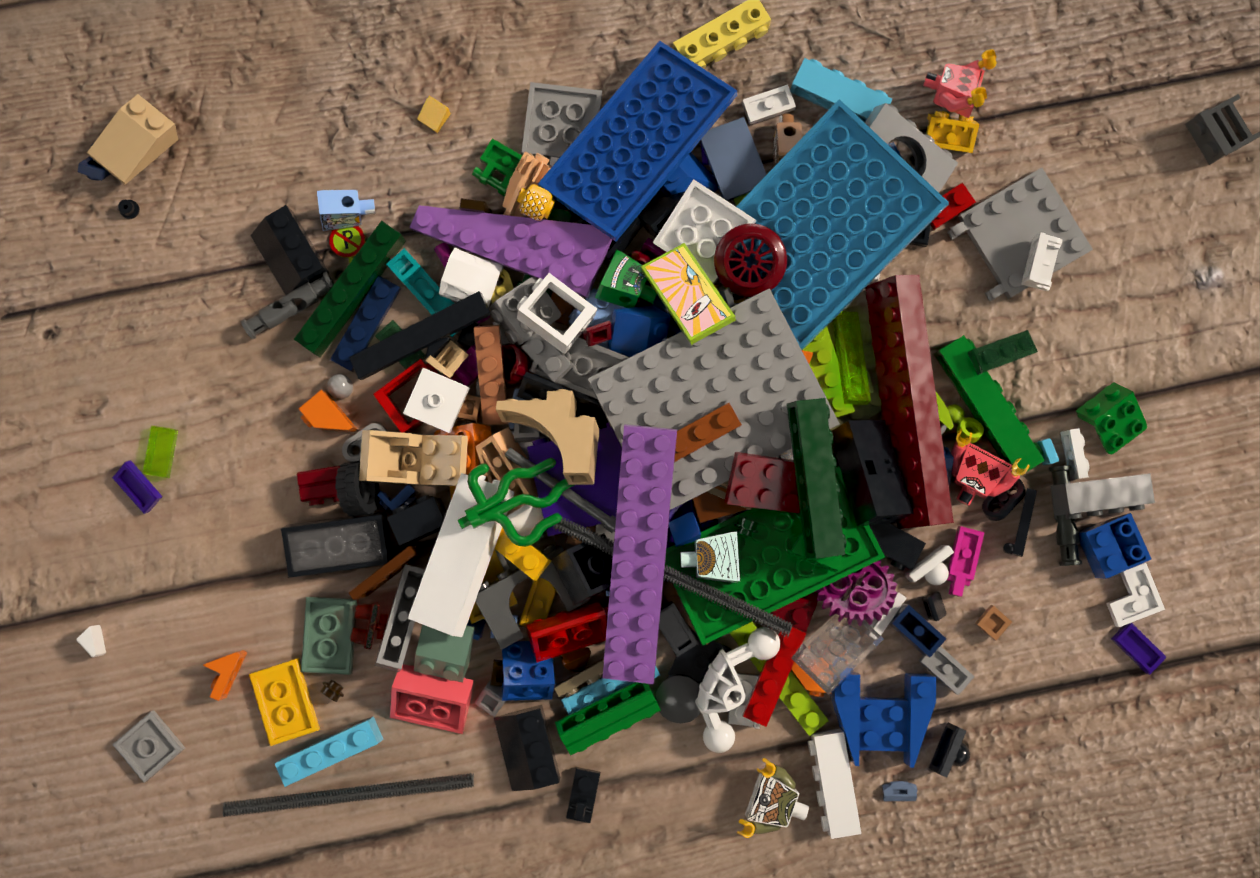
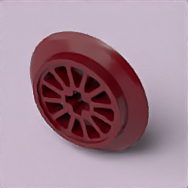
M759 224L739 225L728 231L718 243L714 255L715 271L720 282L726 288L730 287L731 292L743 297H753L769 288L770 290L774 289L782 280L787 267L786 249L780 237L768 227ZM750 238L751 245L748 251L743 240ZM754 239L761 241L756 251H753ZM740 242L745 253H741L734 246ZM765 243L769 247V250L762 254H758L759 250ZM733 250L741 255V258H730L731 251ZM753 253L758 263L757 265L752 264L751 268L746 267L747 262L744 261V257H749ZM772 253V261L761 260L762 256ZM729 261H740L741 264L730 268ZM760 263H772L770 271L762 267ZM740 267H743V270L740 273V275L738 277H735L732 272ZM757 268L767 273L763 279H761ZM748 270V281H741V277ZM752 270H754L758 278L757 282H751Z

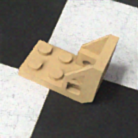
M362 430L359 481L404 485L457 486L461 473L466 474L468 436L418 435Z

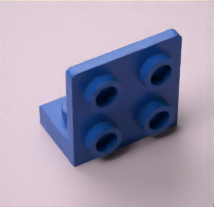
M516 641L502 649V701L552 699L555 687L553 658L536 662L530 641Z

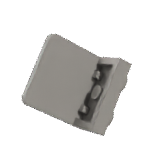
M536 277L529 278L497 299L489 307L493 320L497 324L500 323L504 328L507 340L518 347L528 341L535 333L517 319V305L524 296L529 297L533 293L532 287L538 280ZM546 291L530 309L532 313L548 325L561 317V312Z

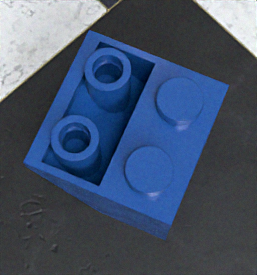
M1131 513L1099 522L1079 531L1080 545L1095 578L1107 579L1152 559Z

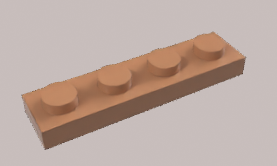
M500 325L475 326L474 337L483 425L508 424V422L501 421L496 411L497 401L507 400Z

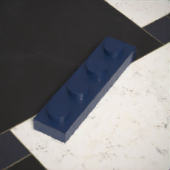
M378 275L333 353L331 361L354 372V367L349 357L368 348L401 290L399 286Z

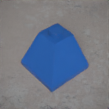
M690 152L660 188V191L665 196L686 192L693 179L714 193L719 188L714 176Z

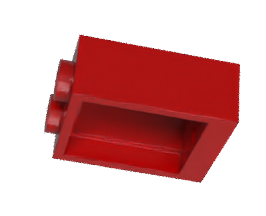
M422 359L373 394L401 433H411L424 422L417 419L408 422L389 396L420 374L423 368L438 374L432 365L426 364Z

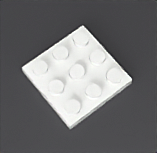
M693 179L653 243L666 252L685 243L711 282L715 284L718 276L714 266V255L718 243L731 229L743 224H755L756 220ZM738 242L734 248L738 250L741 243ZM732 250L729 257L732 258L736 252Z

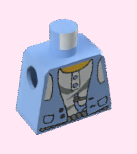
M357 190L317 191L323 231L362 225L361 215L375 214L374 199L359 200Z

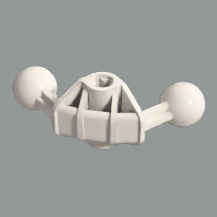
M767 627L755 629L750 634L748 643L727 653L723 649L720 650L714 661L708 666L709 669L699 685L700 689L695 703L707 725L703 732V741L712 752H726L733 746L735 741V732L732 726L720 720L718 713L728 712L740 706L745 700L744 689L733 666L752 657L760 660L773 658L780 649V639L772 629L770 630Z

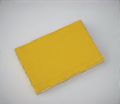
M299 658L249 674L270 746L320 730L304 674L301 672Z

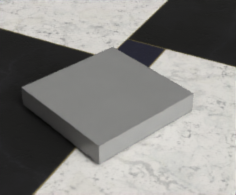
M154 710L149 712L112 744L144 783L185 749L183 744Z

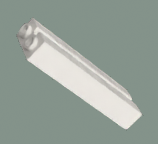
M461 473L408 616L410 620L457 637H462L502 529V526L496 521L486 522L475 529L472 525L464 529L461 528L458 519L466 516L464 510L477 504L467 483L468 475ZM482 475L478 478V484L486 499L496 494L500 481L494 479L493 483L485 481L486 476ZM508 489V493L502 502L512 498L515 492Z

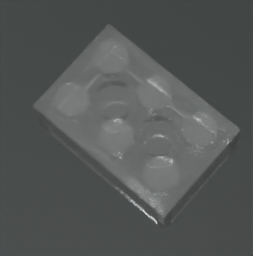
M836 613L800 646L791 659L829 695L884 640L865 620H863L861 626L858 625L856 620H853L851 625H848L847 618L844 617L839 622V615Z

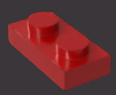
M963 182L942 195L949 202V205L931 222L933 230H936L976 203Z

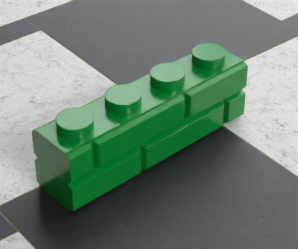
M635 682L556 721L555 725L560 739L571 756L577 752H583L587 747L599 741H604L621 730L630 728L633 724L645 718L652 717L661 709L649 684Z

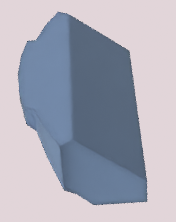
M894 781L882 785L883 801H916L918 790L915 784L907 781Z

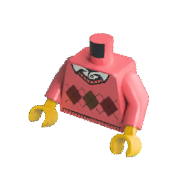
M993 49L986 50L981 55L982 61L976 60L967 65L946 64L942 76L928 72L923 86L937 90L933 102L946 108L949 112H955L969 118L973 107H981L984 104V100L987 99L986 89L980 87L985 72L982 68L985 67V69L990 70L996 66L997 57Z
M962 429L958 430L951 454L954 458L952 476L955 477L954 483L962 487L956 498L961 503L970 506L975 495L984 499L987 496L996 497L1009 490L1020 476L1024 475L1029 469V464L1025 469H1020L1017 466L1021 458L1016 459L1013 465L975 446L970 443L972 432H970L968 438H962L960 436Z

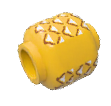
M535 184L530 185L527 190L522 188L517 202L520 203V213L536 221H541L543 218L548 219L555 204V201L552 200V194Z

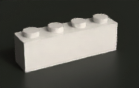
M840 728L815 732L811 735L812 740L808 741L810 756L815 757L816 765L812 766L814 780L819 781L820 791H816L819 807L823 806L825 816H821L823 831L827 832L831 839L861 834L844 732Z

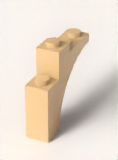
M565 389L547 391L546 400L534 398L519 401L516 399L497 401L496 411L502 422L522 424L536 429L546 435L558 447L563 459V474L568 485H594L599 427L595 417L586 415L576 417L577 401L573 391Z

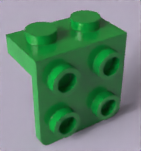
M1115 382L1105 387L1103 391L1076 410L1080 419L1095 427L1105 451L1110 455L1116 453L1147 429L1146 420L1134 392Z

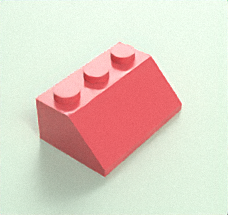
M403 664L400 672L396 674L391 689L390 718L463 734L474 680L464 677L463 683L454 680L450 681L445 678L415 672L413 665Z

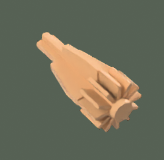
M524 152L510 178L502 205L506 208L503 215L526 217V215L520 213V203L517 202L518 196L522 188L527 190L532 184L538 186L540 180L552 167L548 164V158L539 153H536L534 156L531 153Z

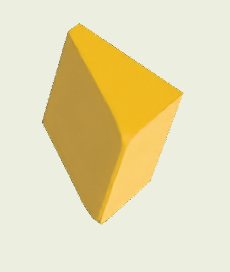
M428 96L417 120L438 133L451 113L448 107L433 97Z

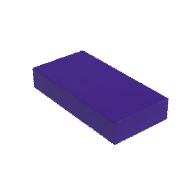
M131 460L125 462L112 477L143 514L150 512L163 497Z
M1132 622L1123 625L1111 638L1148 675L1167 658Z

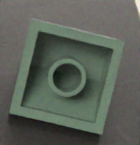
M422 625L415 653L414 671L463 683L471 660L474 627L466 625L463 636L457 637Z

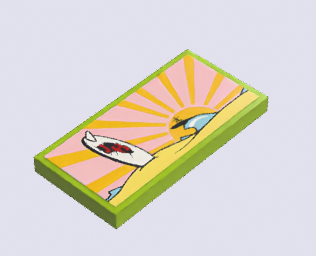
M685 243L641 266L642 272L691 345L736 321L735 315Z

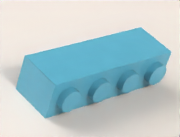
M804 58L790 88L791 93L827 110L840 99L864 123L876 106L884 103L891 104L892 98L888 97L885 92L872 90L866 87V84L862 81L851 80L845 77L842 72L835 69H827L814 59L808 60Z
M373 716L282 758L275 763L284 787L377 745L383 740V736Z

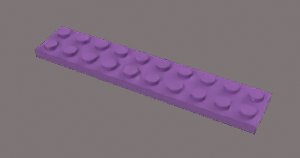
M624 425L603 679L654 684L677 429Z

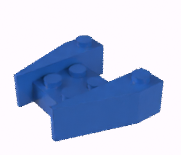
M835 671L830 698L839 727L845 735L850 761L855 766H859V750L904 752V763L910 768H914L936 704V677L931 674L905 673L904 698L860 697V674L856 672Z

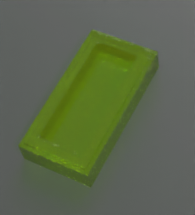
M151 425L143 474L170 478L178 435L177 429Z

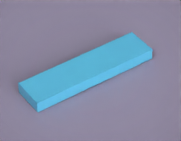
M656 666L654 678L660 676V673ZM601 677L596 682L582 687L575 694L562 698L561 702L568 715L635 682L603 679Z

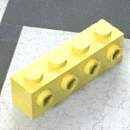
M747 0L673 42V49L705 69L706 64L713 60L715 62L722 60L727 55V52L743 48L750 39L754 37L758 39L768 32L771 18L760 0Z

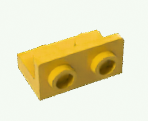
M938 110L935 111V114H928L927 119L929 122L926 134L934 139V143L942 149L973 153L979 129V123L973 120V116L967 118L959 114V118L949 117V112Z

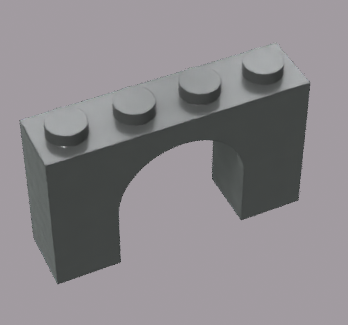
M554 544L541 550V553L550 560L564 552L562 546L555 547ZM552 560L539 577L546 579L553 585L568 612L590 600L589 598L576 605L573 604ZM510 568L496 575L498 579L490 584L488 581L483 582L475 601L501 649L524 637L509 607V598L514 587L522 580L530 578L519 568L513 571Z

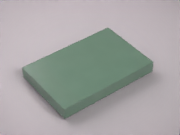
M306 597L301 672L352 674L357 600Z

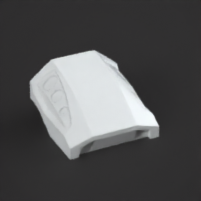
M454 248L441 279L439 295L458 302L480 291L489 308L498 278L503 270V265Z

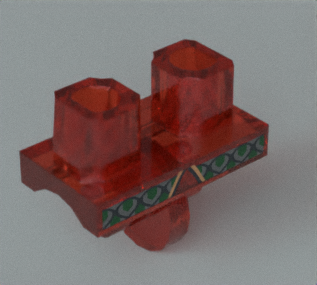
M370 601V604H356L354 618L365 619L367 623L365 629L352 627L350 641L363 645L364 649L372 648L375 629L378 630L376 639L382 640L387 625V614H381L380 620L377 622L380 606L378 602Z

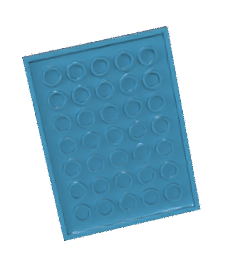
M839 99L736 207L756 220L755 224L763 225L774 231L785 246L787 253L786 271L782 280L771 292L801 350H803L949 205V202ZM750 238L743 240L748 251L751 245ZM754 239L753 251H756L760 245V240ZM764 243L758 254L768 251L769 247ZM740 245L738 251L745 253L742 245ZM735 253L732 258H741V255ZM751 253L749 257H744V261L747 262L746 267L751 268L752 264L757 265L758 260L754 258L755 254ZM772 253L762 256L761 260L772 261ZM730 260L729 262L730 268L741 264L740 261ZM760 263L762 267L770 271L772 263ZM740 267L732 272L735 277H738L740 275V273L743 270V267ZM757 268L761 279H763L767 273ZM748 270L741 277V281H748ZM752 270L751 282H757L758 278L754 270Z

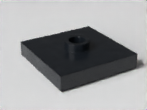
M690 629L698 644L679 657H675L668 675L687 676L700 684L709 669V664L714 661L719 651L723 649L727 653L733 649L714 640L702 646L696 632Z

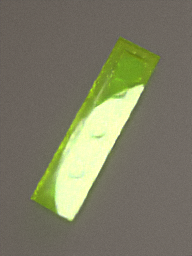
M841 311L832 322L844 404L867 405L871 402L858 313Z

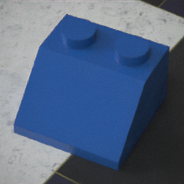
M654 305L614 309L611 322L612 339L609 340L607 349L627 357H632L662 342L661 339L668 336L671 315Z

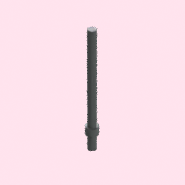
M509 448L505 453V457L521 468L535 466L534 463L512 448ZM547 472L536 476L537 479L550 488H553L560 482ZM570 488L561 494L604 524L606 530L611 533L615 532V516L612 515L610 517Z

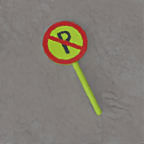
M359 226L334 229L329 237L332 251L340 257L349 258V264L365 243L364 232Z

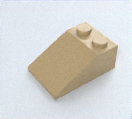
M137 94L118 110L87 154L126 185L178 141L175 123Z

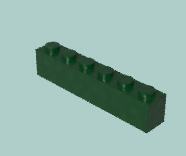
M381 220L294 340L321 358L369 293L378 275L381 276L388 267L386 264L397 255L405 244L406 240L402 234Z
M826 398L798 400L787 403L805 556L808 559L845 555L846 537L842 533L841 525L843 512L839 507L838 501L840 488L835 477L837 464L832 454L833 434L829 430L828 419L830 417V409L826 404Z

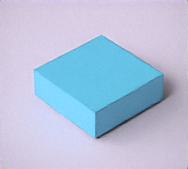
M1050 438L1036 442L1043 451L1042 457L1045 460L1042 462L1043 466L1059 461Z

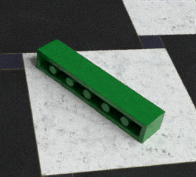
M963 335L934 353V356L973 417L983 425L984 434L1000 459L1013 465L1016 459L1021 458L1017 466L1020 469H1025L1029 464L1030 467L1027 472L1045 461L1042 457V449L1036 442L1033 443L1029 437L1028 427L1025 423L1018 420L1015 415V407L1010 401H1006L1002 395L1001 385L991 378L988 373V365L983 359H979L975 353L976 347L969 338L966 339Z

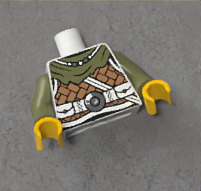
M766 758L762 759L766 763L765 768H757L759 775L745 813L747 820L750 822L744 819L739 820V823L744 825V829L737 831V834L745 838H750L753 834L778 831L781 827H788L792 816L805 820L808 814L809 806L797 802L799 792L795 789V781L784 768L771 763Z

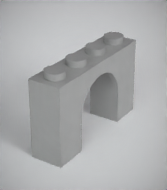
M887 103L876 106L865 121V124L887 144L891 140H899L905 143L913 153L915 159L914 170L937 192H940L958 162L952 158L953 156L949 151L937 146L931 136L920 132L913 121L902 117L895 106Z

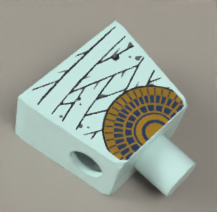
M737 532L696 540L694 552H680L681 568L696 567V578L738 583L740 575Z

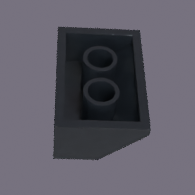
M287 205L264 217L250 235L285 295L307 282L311 283L323 276L325 271L329 274L294 212Z
M543 705L494 717L512 791L535 790L558 784L561 777Z

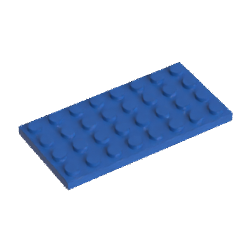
M659 41L540 180L538 186L549 191L555 200L614 241H617L737 97V90Z

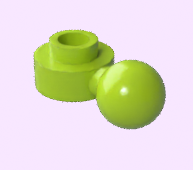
M949 405L947 409L953 424L958 425L957 432L959 429H962L960 436L968 438L970 432H972L970 443L979 441L984 433L983 425L974 418H965L964 411L959 405Z

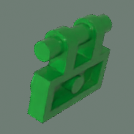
M492 138L480 157V161L487 165L483 171L475 167L472 175L478 178L480 183L485 186L488 184L498 190L499 194L505 196L510 178L522 155ZM495 170L505 175L503 181L492 176Z

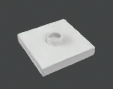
M423 368L403 414L450 433L470 388Z

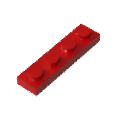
M792 627L788 637L787 634L784 636L785 633L781 635L782 632L777 634L780 639V649L773 658L765 661L742 715L765 727L768 725L807 634Z

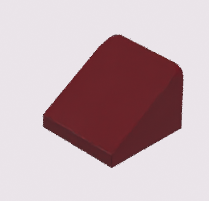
M610 320L586 328L582 332L588 347L612 339Z

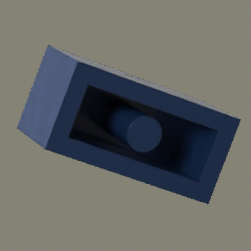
M903 603L889 623L922 655L929 658L946 640L938 630L908 604Z

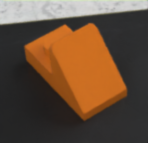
M246 651L235 652L203 664V666L220 673L212 681L210 687L212 689L211 698L217 701L227 698L247 655Z

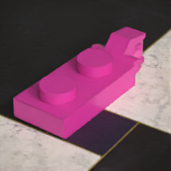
M958 526L952 549L954 553L951 554L948 567L949 575L947 581H951L948 594L962 597L964 586H970L971 580H974L984 532Z

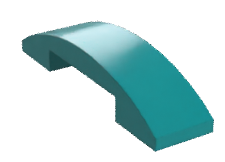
M405 248L386 264L431 315L455 304L451 299L439 295L440 287Z

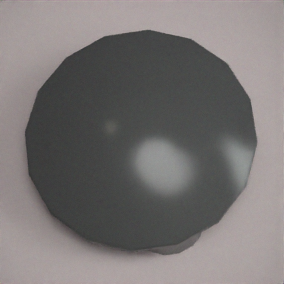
M669 675L656 691L655 698L661 709L659 711L661 715L671 722L680 724L691 722L697 718L701 712L696 706L695 700L698 697L700 684L687 676Z

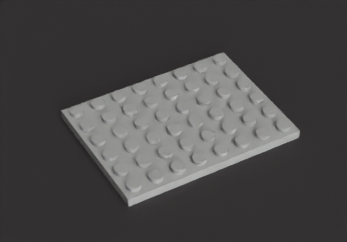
M770 288L731 307L730 309L735 315L736 321L693 345L690 344L684 333L680 332L588 378L621 447L625 424L677 429L678 431L727 403H730L742 424L740 427L674 463L670 510L728 481L735 452L776 457L792 449L787 403L798 400L826 398ZM826 398V404L830 409L828 422L829 429L840 423Z

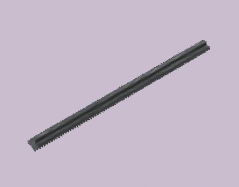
M563 517L561 522L554 525L553 529H559V532H564L565 535L567 533V536L576 537V540H582V543L585 541V544H591V547L593 545L594 548L597 546V549L600 548V551L608 552V555L611 554L613 556L614 542L612 543L613 540L610 541V538L601 537V534L598 536V533L595 534V531L592 533V530L589 532V529L586 531V527L583 529L584 526L580 528L581 525L577 527V523L574 525L575 522L571 523L572 521L569 522V519L566 521V518L563 520ZM668 565L665 566L664 581L666 579L667 582L670 580V583L673 581V585L675 583L676 586L679 584V588L682 585V589L685 587L684 590L688 588L687 591L691 589L690 593L694 591L693 594L697 592L696 595L699 594V597L702 595V598L705 596V600L707 598L708 601L711 599V602L714 600V604L716 602L717 605L720 603V607L723 604V608L724 606H726V609L729 607V610L732 609L731 612L735 610L734 613L738 611L737 615L741 613L740 616L744 614L743 617L747 615L746 619L749 616V620L751 618L752 621L755 619V623L757 621L758 624L761 622V626L764 623V627L765 625H767V628L770 626V630L773 628L772 631L776 629L775 632L779 630L778 634L782 632L781 635L785 633L784 636L786 634L787 637L789 636L793 625L791 622H785L782 618H776V615L767 614V611L764 612L765 610L756 608V606L753 607L750 603H744L741 599H735V596L726 595V592H720L721 590L715 589V587L712 588L709 584L706 585V583L703 584L700 580H694V577L685 576V573L682 574L683 572L679 573L680 571L677 572L674 568H668Z
M468 773L467 776L464 774V777H462V774L461 777L458 774L454 778L453 775L451 778L450 776L448 778L445 776V779L442 776V779L439 777V780L437 777L436 780L433 777V780L430 778L429 781L428 778L426 781L425 778L423 781L420 779V782L417 779V782L416 780L414 782L411 780V783L408 780V783L405 781L404 784L403 781L401 784L399 781L395 785L394 782L392 785L390 782L389 785L386 783V786L383 783V786L380 784L379 787L378 784L377 787L374 784L370 788L369 785L367 788L366 785L364 788L361 786V789L360 786H358V789L356 787L353 789L352 787V790L349 787L345 791L344 788L342 791L341 788L339 791L337 789L336 792L335 789L333 792L331 789L330 792L327 790L326 793L324 790L320 794L319 791L317 794L316 791L314 794L312 792L311 795L310 792L308 795L307 792L305 795L302 793V796L301 793L295 796L293 794L292 797L290 794L286 798L285 795L283 798L281 795L280 798L277 796V799L276 796L268 797L267 800L266 797L264 800L262 797L258 801L257 798L255 801L254 799L240 800L239 802L237 800L233 804L232 801L230 804L228 801V803H223V816L244 815V813L250 814V812H269L272 809L273 811L275 809L277 811L278 809H294L297 806L298 808L300 806L302 808L303 806H319L322 803L323 805L325 803L328 805L332 803L337 804L338 802L344 803V801H363V799L369 800V798L375 799V797L378 799L382 797L388 798V796L397 797V795L422 794V792L428 793V791L431 793L432 791L456 790V788L474 787V773L473 776L471 773L470 776Z

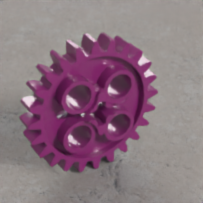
M881 560L856 571V573H852L815 591L818 593L817 601H823L822 609H831L829 616L837 613L839 615V622L845 617L847 618L848 625H851L853 620H856L859 626L862 625L863 620H866L871 625L874 618L877 621H881L882 615L887 616L890 608L894 605L897 595L895 591L897 583L892 582L894 574H887L889 566L881 567ZM865 574H869L862 580L861 585H858Z

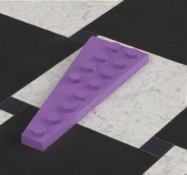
M421 205L418 206L409 227L413 231L531 277H536L537 279H544L550 273L575 293L585 298H588L612 242L610 237L593 225L544 219L536 221L526 217Z

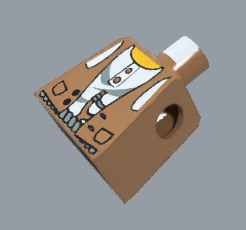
M791 114L781 115L779 123L776 124L773 137L774 167L802 138V124L794 122V116Z

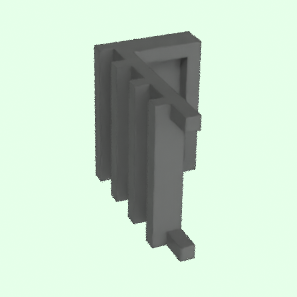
M1239 94L1210 110L1206 109L1185 124L1209 165L1260 137V132L1254 135L1251 134L1233 102L1241 98ZM1224 108L1243 138L1242 142L1237 138L1221 109Z

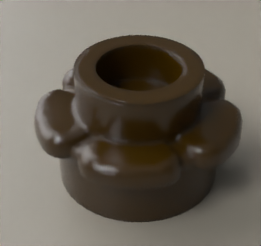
M331 680L329 683L323 682L324 686L320 692L326 697L337 702L340 697L344 696L341 692L343 687L334 680Z

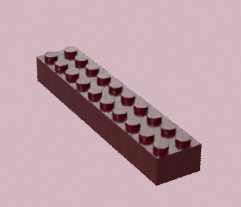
M894 275L866 286L865 290L872 334V347L875 356V370L878 378L879 397L881 399L882 420L886 421L914 514L898 521L897 526L899 529L954 523L920 276Z

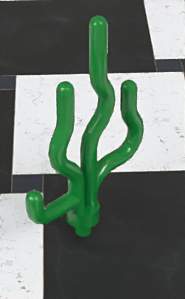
M548 458L530 468H515L503 475L496 494L486 499L478 484V478L489 471V466L483 463L470 471L467 480L469 489L477 504L464 510L466 516L458 519V522L462 529L469 525H472L475 529L486 522L496 521L503 527L512 543L517 546H530L540 539L546 529L561 522V515L559 513L550 515L537 523L528 536H520L504 513L522 504L535 508L549 507L557 502L565 490L574 485H568L567 480L564 479L557 483L546 497L537 498L532 495L521 494L502 502L513 480L518 478L530 479L555 467L556 460Z

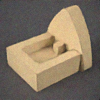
M450 340L436 358L430 355L425 361L450 379L469 355Z

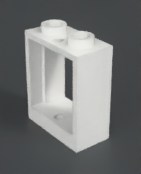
M548 273L544 279L539 278L532 287L533 293L529 297L524 296L517 305V319L562 353L566 354L594 319L597 308ZM548 288L581 312L564 335L530 311Z

